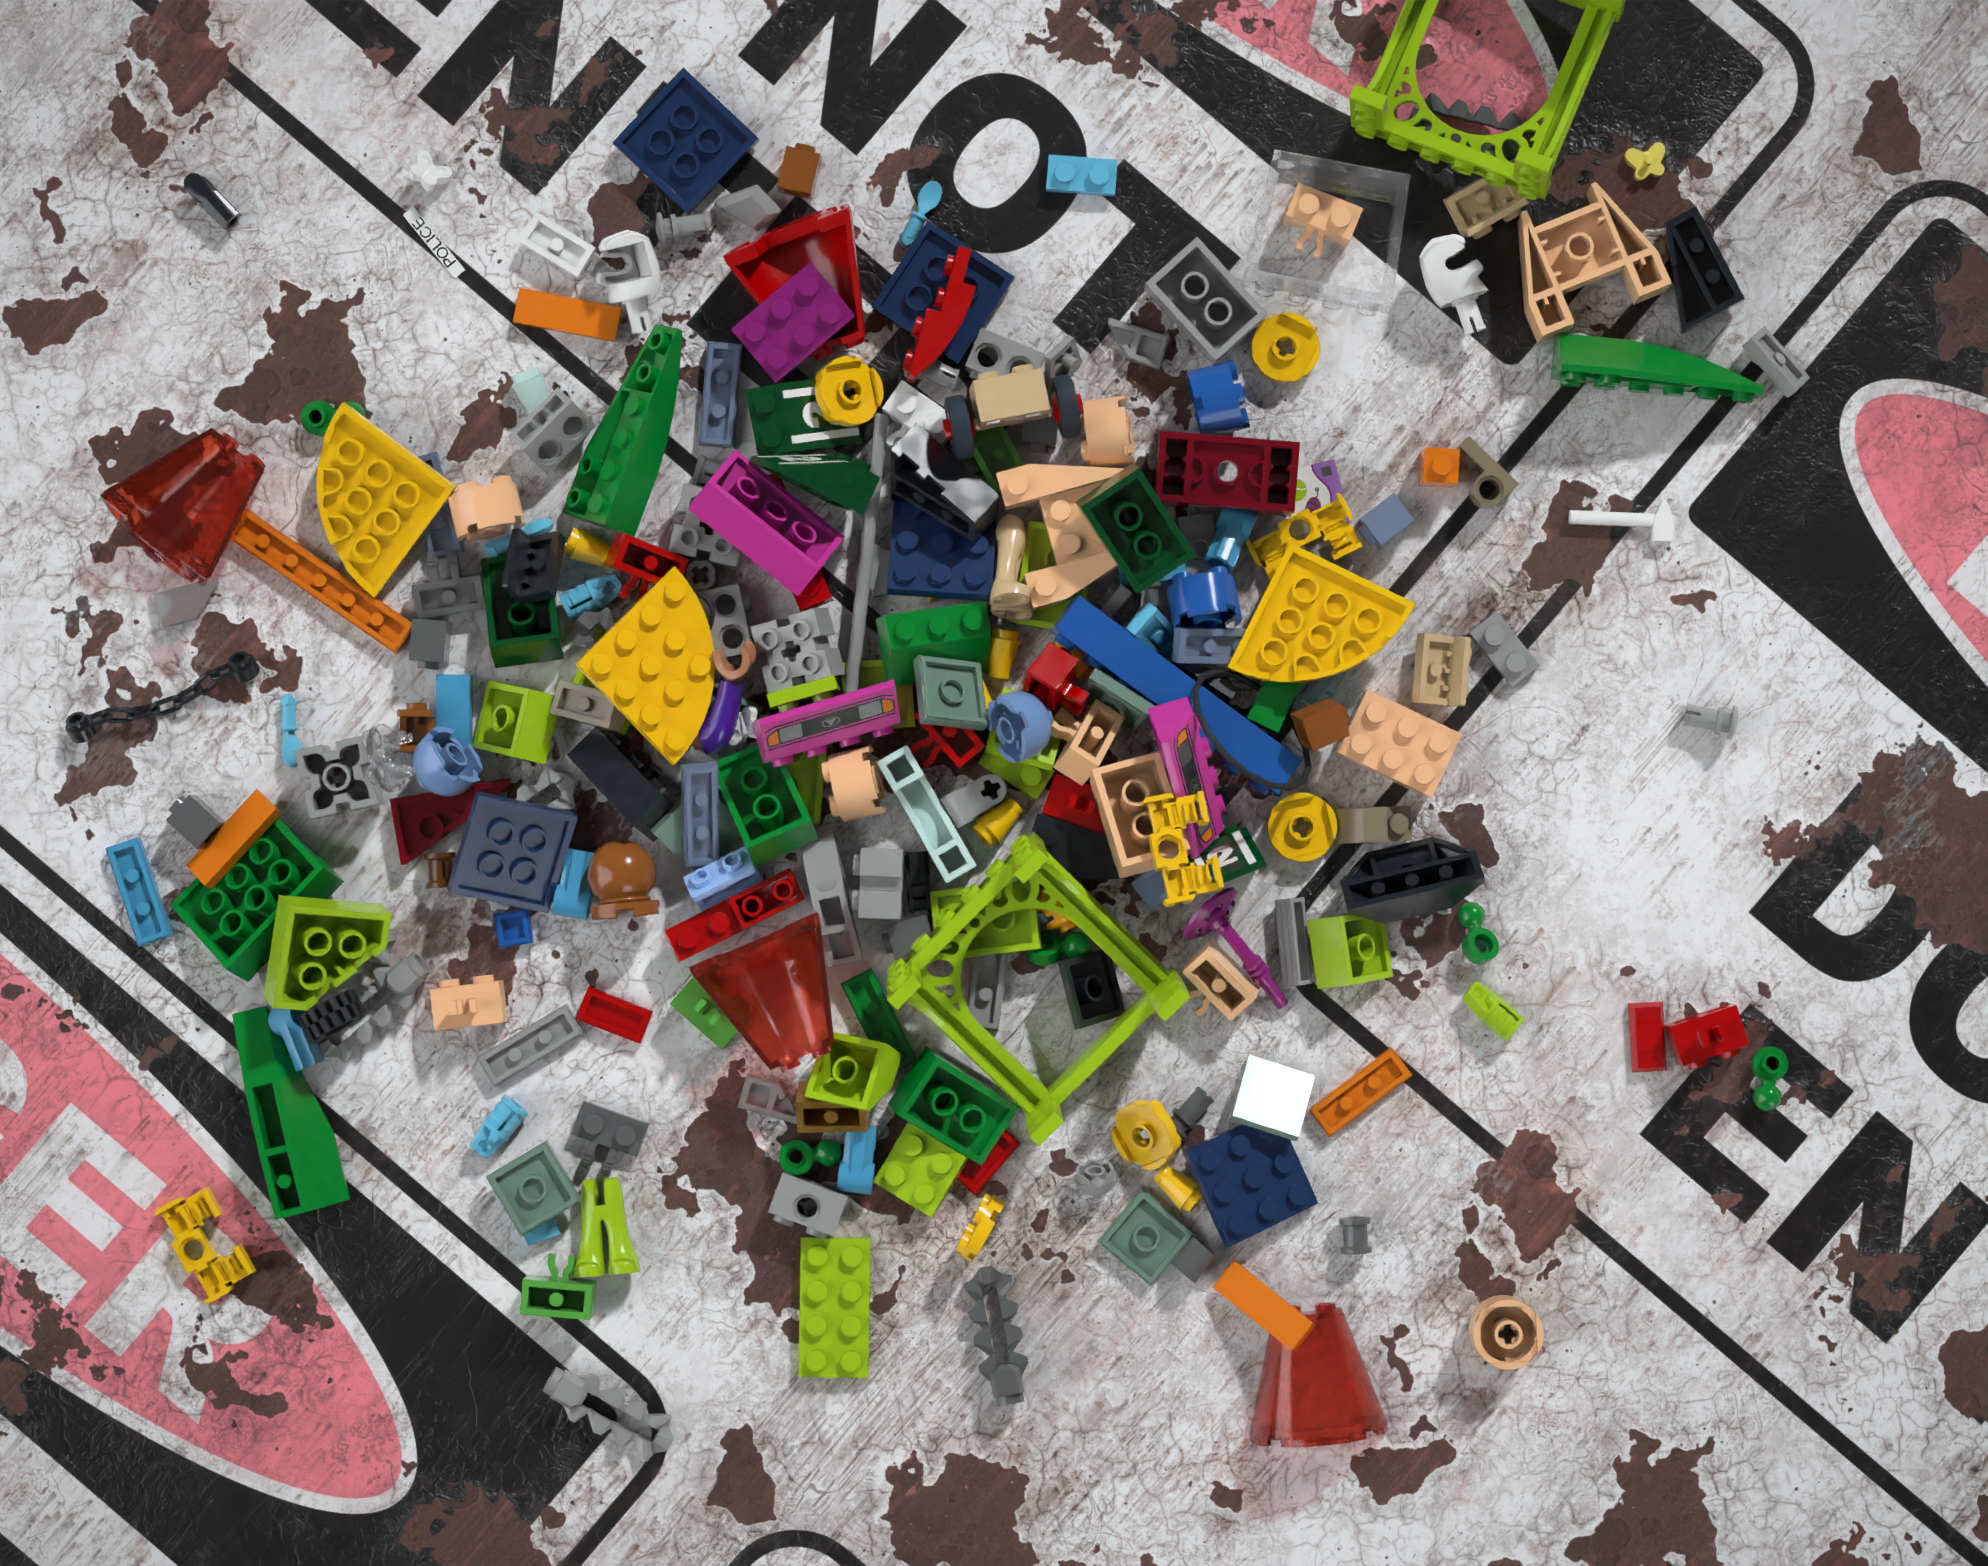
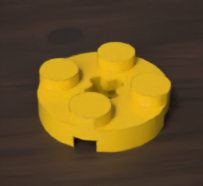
M1281 313L1265 319L1257 327L1251 341L1252 362L1262 375L1279 383L1297 382L1308 375L1315 367L1320 356V342L1314 326L1309 320L1295 313ZM1286 339H1290L1292 341L1291 347L1295 350L1294 354L1287 353L1285 357L1279 355L1280 349L1276 347V343H1283Z
M839 357L829 362L815 376L816 401L824 419L829 423H837L845 427L858 426L869 421L874 416L877 408L881 406L884 395L881 378L873 367L869 368L861 362L864 360L859 357ZM844 383H848L849 388L855 389L856 394L851 396V400L843 393Z
M1299 792L1282 798L1271 809L1267 821V833L1272 846L1280 855L1297 862H1307L1323 856L1332 846L1337 834V819L1331 806L1320 797L1310 793ZM1303 817L1304 822H1311L1312 828L1307 830L1306 837H1301L1299 832H1293L1292 826L1297 824V818Z
M1158 1100L1132 1101L1121 1108L1114 1117V1119H1117L1116 1126L1112 1128V1138L1118 1152L1129 1163L1135 1161L1140 1165H1144L1141 1169L1154 1170L1161 1167L1174 1156L1175 1151L1181 1145V1138L1171 1117ZM1143 1129L1148 1133L1150 1140L1142 1138L1140 1132Z
M985 1193L972 1219L976 1224L973 1225L970 1222L967 1224L955 1249L960 1252L961 1257L973 1262L975 1255L977 1256L995 1225V1217L998 1212L1001 1213L1006 1202L1005 1200L994 1194L990 1196Z

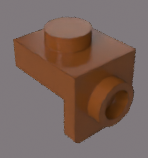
M406 703V709H397V717H400L399 752H414L424 736L436 727V711L427 710V703Z

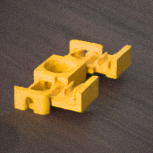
M1337 493V500L1311 513L1307 508L1277 524L1278 530L1252 543L1249 538L1247 539L1246 545L1256 565L1263 567L1261 562L1265 561L1267 566L1264 569L1270 581L1289 544L1292 543L1302 547L1322 537L1320 531H1323L1325 535L1323 537L1324 541L1329 540L1334 551L1330 552L1334 561L1363 547L1351 523L1347 525L1345 521L1348 518L1349 522H1351L1353 515L1342 494ZM1302 520L1309 525V535L1305 539L1295 540L1291 537L1289 528L1294 521ZM1352 543L1351 545H1349V546H1347V547H1345V548H1343V549H1341V550H1339V551L1336 552V550H1338V549H1340V548H1342V547H1344V546H1346V545Z
M1198 791L1194 795L1175 798L1176 802L1171 803L1169 802L1174 799V795L1171 793L1146 797L1141 807H1148L1153 834H1150L1148 839L1155 871H1162L1167 899H1164L1163 905L1166 907L1175 906L1180 902L1183 904L1190 903L1196 895L1219 891L1224 888L1218 856H1213L1211 859L1206 860V865L1195 866L1193 862L1189 864L1190 866H1187L1189 861L1182 830L1187 828V824L1197 823L1198 827L1208 825L1210 822L1203 791ZM1195 803H1198L1201 820H1198ZM1164 841L1174 842L1178 847V855L1173 859L1163 858L1159 853V845ZM1210 865L1212 866V871L1215 880L1214 883H1212L1211 874L1209 870Z
M209 1186L187 1199L178 1197L155 1211V1216L162 1214L176 1241L172 1242L171 1246L187 1274L194 1271L209 1297L203 1301L204 1303L209 1304L234 1289V1283L256 1271L242 1244L232 1248L234 1253L225 1258L223 1255L218 1256L201 1227L205 1224L203 1220L211 1215L217 1218L224 1214ZM191 1240H196L203 1246V1255L198 1260H193L186 1255L185 1248Z

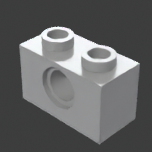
M784 1170L768 1212L774 1214L773 1220L780 1224L793 1227L794 1222L807 1227L806 1233L825 1239L827 1234L834 1236L849 1194L837 1191V1189L800 1175L789 1174ZM810 1197L815 1200L817 1211L813 1215L802 1214L798 1209V1201L800 1199Z

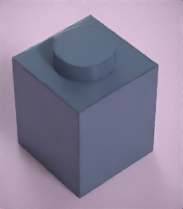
M1393 493L1358 520L1361 527L1357 530L1369 546L1374 543L1379 548L1415 520L1395 493Z

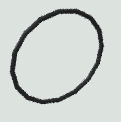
M1213 669L1200 674L1192 689L1194 712L1205 735L1221 756L1244 776L1267 788L1291 791L1304 785L1312 769L1309 749L1301 745L1305 768L1299 780L1290 784L1270 782L1250 772L1233 758L1213 735L1200 708L1199 690L1205 679L1216 675L1235 678L1256 691H1259L1261 685L1233 671ZM1287 713L1285 719L1293 728L1295 735L1300 743L1292 717L1289 713Z

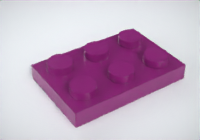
M810 262L731 330L774 382L778 383L855 318L856 315L812 262Z

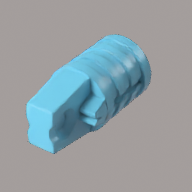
M612 572L591 580L589 579L585 583L579 584L558 596L573 623L584 611L595 612V610L603 608L618 597L622 583L616 572Z
M504 1094L501 1101L490 1111L488 1117L482 1121L481 1126L470 1143L471 1148L487 1159L510 1138V1135L515 1132L517 1126L522 1123V1120L529 1113L514 1099Z

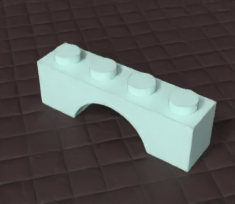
M908 745L877 762L878 766L909 816L945 882L948 883L976 867L974 859Z

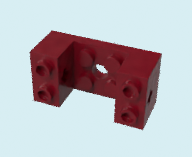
M1160 431L1157 442L1154 491L1165 507L1187 509L1188 505L1256 510L1258 515L1291 517L1295 511L1300 442ZM1224 462L1233 464L1237 469L1236 478L1230 482L1221 480L1217 475L1218 466Z

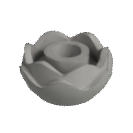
M1089 1160L1083 1166L1078 1165L1076 1167V1175H1073L1077 1187L1087 1195L1098 1196L1106 1194L1114 1186L1117 1180V1171H1114L1110 1162L1100 1163L1097 1160Z

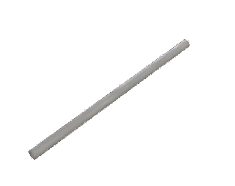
M875 414L870 456L871 468L869 471L881 478L864 512L844 694L858 690L889 420V415Z

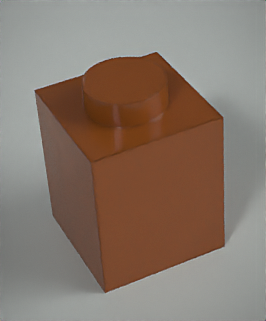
M796 143L795 148L786 146L777 183L780 193L809 200L813 199L822 162L820 153H815V147L802 143Z
M1328 697L1291 713L1301 745L1313 752L1350 736L1347 726L1350 723V717L1343 704H1339Z

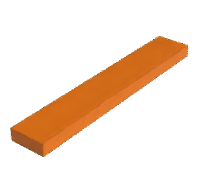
M245 507L226 533V537L395 654H398L410 637L411 621L376 597L374 598L362 587Z

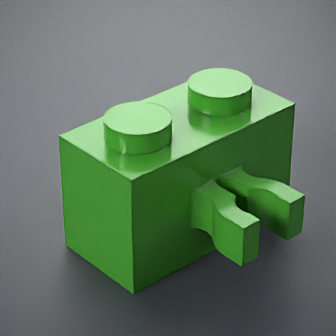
M699 971L671 1001L670 1005L720 1049H724L751 1018L747 1013L750 1007L737 995L734 994L730 998L720 990L724 984L708 971L703 975Z
M549 1253L547 1264L551 1276L527 1275L523 1278L520 1314L590 1320L594 1316L597 1280L570 1278V1273L575 1266L576 1255L568 1256V1265L563 1269L562 1277L558 1276L559 1267L555 1263L557 1254Z

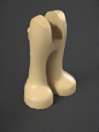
M1008 514L1000 520L995 530L998 558L995 581L990 593L991 612L998 618L1007 621H1024L1033 615L1030 589L1027 585L1017 582L1021 561L1026 548V532L1022 520L1016 515Z

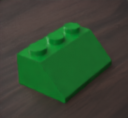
M986 601L888 614L875 619L885 682L894 680L895 687L916 684L913 660L918 655L981 663L982 674L988 673L991 632Z

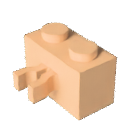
M1298 183L1282 222L1306 231L1299 238L1294 249L1295 251L1301 252L1303 244L1310 240L1312 234L1317 235L1314 242L1316 250L1313 258L1319 260L1324 246L1323 238L1347 247L1363 208Z
M1097 699L1094 700L1078 721L1074 719L1070 712L1061 707L1055 714L1054 719L1061 722L1063 726L1055 721L1051 725V736L1066 741L1053 768L1081 786L1091 776L1092 769L1098 768L1125 719L1124 716Z
M1213 937L1187 959L1182 971L1195 985V987L1188 990L1190 998L1185 1003L1192 997L1205 995L1202 1001L1203 1004L1195 1012L1199 1017L1208 1010L1210 1002H1212L1232 1021L1256 999L1260 989V985L1252 981L1244 968Z
M493 974L473 977V984L460 985L459 979L438 981L439 988L429 989L434 1031L508 1021L503 980L494 981Z

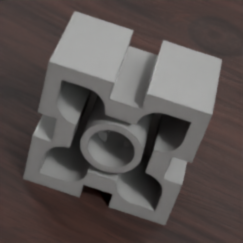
M684 483L678 512L685 515L683 526L674 524L668 551L684 558L698 561L700 553L710 554L709 561L712 564L739 570L743 552L728 543L723 536L714 530L713 535H707V530L703 528L704 522L688 509L689 505L702 490V487Z
M812 608L789 615V619H775L751 627L757 653H766L769 665L761 668L768 693L835 675V677L846 675L839 648H830L827 638L835 634L828 608ZM796 646H799L801 652L796 654Z
M362 735L335 741L337 746L335 751H330V747L327 745H318L295 751L300 778L310 779L312 790L304 791L310 819H322L344 814V804H350L351 810H361L385 804L379 777H370L368 765L376 764L369 736ZM340 768L347 775L343 786L333 781V777L339 774L338 769Z
M861 848L860 855L854 854L853 875L860 876V888L853 889L852 910L858 911V918L902 919L905 849Z

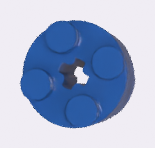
M1234 360L1195 369L1186 373L1191 401H1193L1200 434L1223 435L1250 428L1246 409H1240V406L1246 403L1241 383L1234 384L1233 382L1238 380Z
M1216 566L1208 569L1205 573L1193 575L1191 572H1181L1172 576L1173 583L1167 588L1166 593L1173 630L1174 627H1226L1227 624L1233 621L1236 627L1241 623L1242 614L1235 578L1228 574L1226 567Z

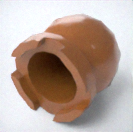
M617 839L597 848L590 860L587 873L590 890L599 899L597 901L598 905L589 906L592 920L617 918V911L633 910L634 917L659 914V900H651V897L648 896L655 885L656 868L650 854L644 847L629 840Z

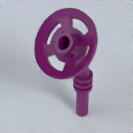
M1234 887L1223 889L1207 900L1193 914L1184 928V937L1187 940H1194L1212 931L1215 934L1220 933L1243 961L1242 967L1247 971L1252 981L1259 983L1277 1009L1285 1007L1288 1000L1269 975L1270 969L1266 966L1260 955L1254 954L1230 924L1231 919L1228 916L1235 906L1238 891Z

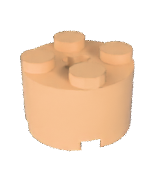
M1126 395L1083 402L1084 414L1080 415L1082 431L1086 433V440L1081 441V453L1083 461H1086L1087 466L1111 468L1135 464L1132 454L1128 455L1135 453L1131 415H1126L1125 406L1128 405Z
M511 475L495 477L490 480L491 484L478 486L477 481L457 485V491H454L448 498L457 540L461 541L465 536L467 541L487 539L505 534L506 526L513 524L515 529L526 525L516 483L512 482Z
M871 745L829 754L828 761L821 763L824 780L826 783L831 782L834 796H829L833 817L841 816L844 822L886 813V806L880 807L879 800L886 798L880 767L877 764L878 760L870 761L868 753L874 752Z
M1496 1295L1487 1298L1476 1305L1470 1317L1468 1332L1473 1348L1487 1363L1503 1370L1522 1368L1530 1363L1543 1345L1544 1330L1540 1318L1530 1306L1514 1296ZM1504 1325H1508L1513 1330V1333L1507 1334L1506 1340L1498 1334L1499 1331L1504 1329Z

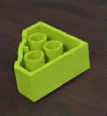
M279 895L263 997L272 1008L308 1011L319 1002L318 999L333 987L337 988L355 974L360 965L372 956L376 957L387 948L392 914L379 903Z

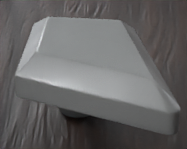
M757 184L718 198L714 202L715 206L757 232L781 210Z
M1070 335L1062 339L1045 355V385L1049 401L1052 396L1051 378L1060 375H1070L1071 377L1074 372L1078 371L1082 360L1075 339Z

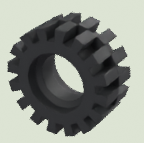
M352 988L317 1004L316 1007L309 1009L298 1017V1020L311 1044H314L351 1026L354 1022L362 1019L367 1014V1011L356 991Z

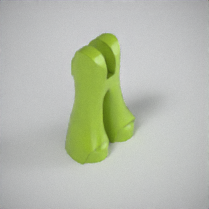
M618 1177L605 1178L604 1180L605 1205H600L597 1180H583L580 1195L582 1198L581 1239L573 1278L608 1274L603 1238V1221L605 1222L608 1234L609 1275L640 1272L639 1260L629 1236L623 1192Z

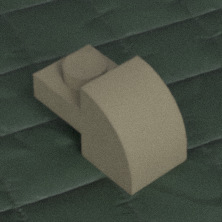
M1411 806L1336 809L1338 844L1412 840Z

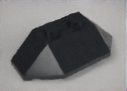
M1430 837L1365 853L1352 867L1348 875L1342 878L1340 887L1349 914L1387 924L1453 908L1483 884L1485 877L1476 849L1464 848L1449 841Z

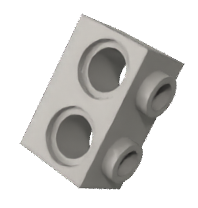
M981 328L966 362L965 371L970 372V379L976 380L978 379V374L988 371H998L999 376L1010 374V369L1015 364H1033V369L1042 367L1045 354ZM986 350L994 352L998 357L996 364L992 367L982 366L978 362V356L981 352Z
M557 387L509 437L548 475L563 462L564 458L580 442L587 438L596 425Z
M738 583L701 591L700 593H703L711 600L715 610V620L711 629L714 650L724 647L726 659L741 657L740 648L747 639H750L755 645L751 627L755 626V624L749 625L746 613L747 611H752L748 590L742 591ZM724 596L733 597L736 602L734 611L728 615L720 614L717 610V603ZM699 598L700 604L705 612L707 621L709 622V607L704 600ZM730 630H738L743 635V642L738 648H728L724 643V637Z

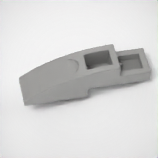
M833 823L815 826L814 828L819 839L801 846L816 923L819 935L822 938L828 967L832 968L863 961L864 958L847 892L848 886Z

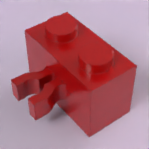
M616 532L604 565L629 574V580L619 590L618 596L627 599L629 591L636 587L640 579L637 587L639 592L636 600L637 603L648 592V585L650 583L655 585L672 567L675 566L683 575L689 559L626 533Z
M1051 642L1046 645L1028 668L1022 690L1036 696L1049 708L1052 717L1055 716L1063 705L1075 715L1080 716L1087 706L1085 701L1090 694L1082 688L1073 686L1079 659L1075 658L1067 649L1057 647Z
M918 711L914 716L920 722ZM921 724L929 733V737L926 740L916 742L909 749L916 753L919 748H927L933 742H937V746L930 751V757L922 763L926 769L935 762L937 754L941 751H944L954 764L961 769L981 752L986 745L972 729Z
M1055 774L1042 814L1106 836L1091 786L1087 784L1081 786L1064 774Z
M1729 1003L1664 1025L1677 1065H1687L1689 1070L1708 1065V1058L1721 1055L1722 1059L1742 1053L1741 1047L1750 1045L1737 1005Z

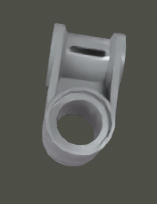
M988 774L942 797L940 801L957 830L1005 800L1008 787L1006 781L995 774ZM988 780L992 784L999 783L1001 786L997 790L999 797L996 799L992 796L985 797L982 791L986 789L985 782Z

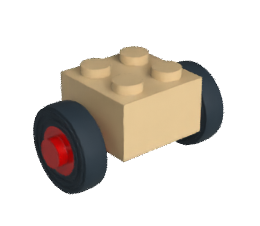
M1033 364L1013 367L1012 372L1006 375L999 376L998 371L978 374V379L972 381L969 389L974 421L971 413L968 412L963 395L950 396L945 398L944 401L946 419L942 420L945 440L951 441L956 459L974 456L973 438L975 436V429L976 431L1034 421L1044 419L1047 415L1048 417L1053 415V419L1057 422L1063 439L1081 435L1080 415L1084 414L1083 403L1080 393L1076 394L1070 375H1060L1051 378L1052 396L1049 404L1042 368L1033 369Z

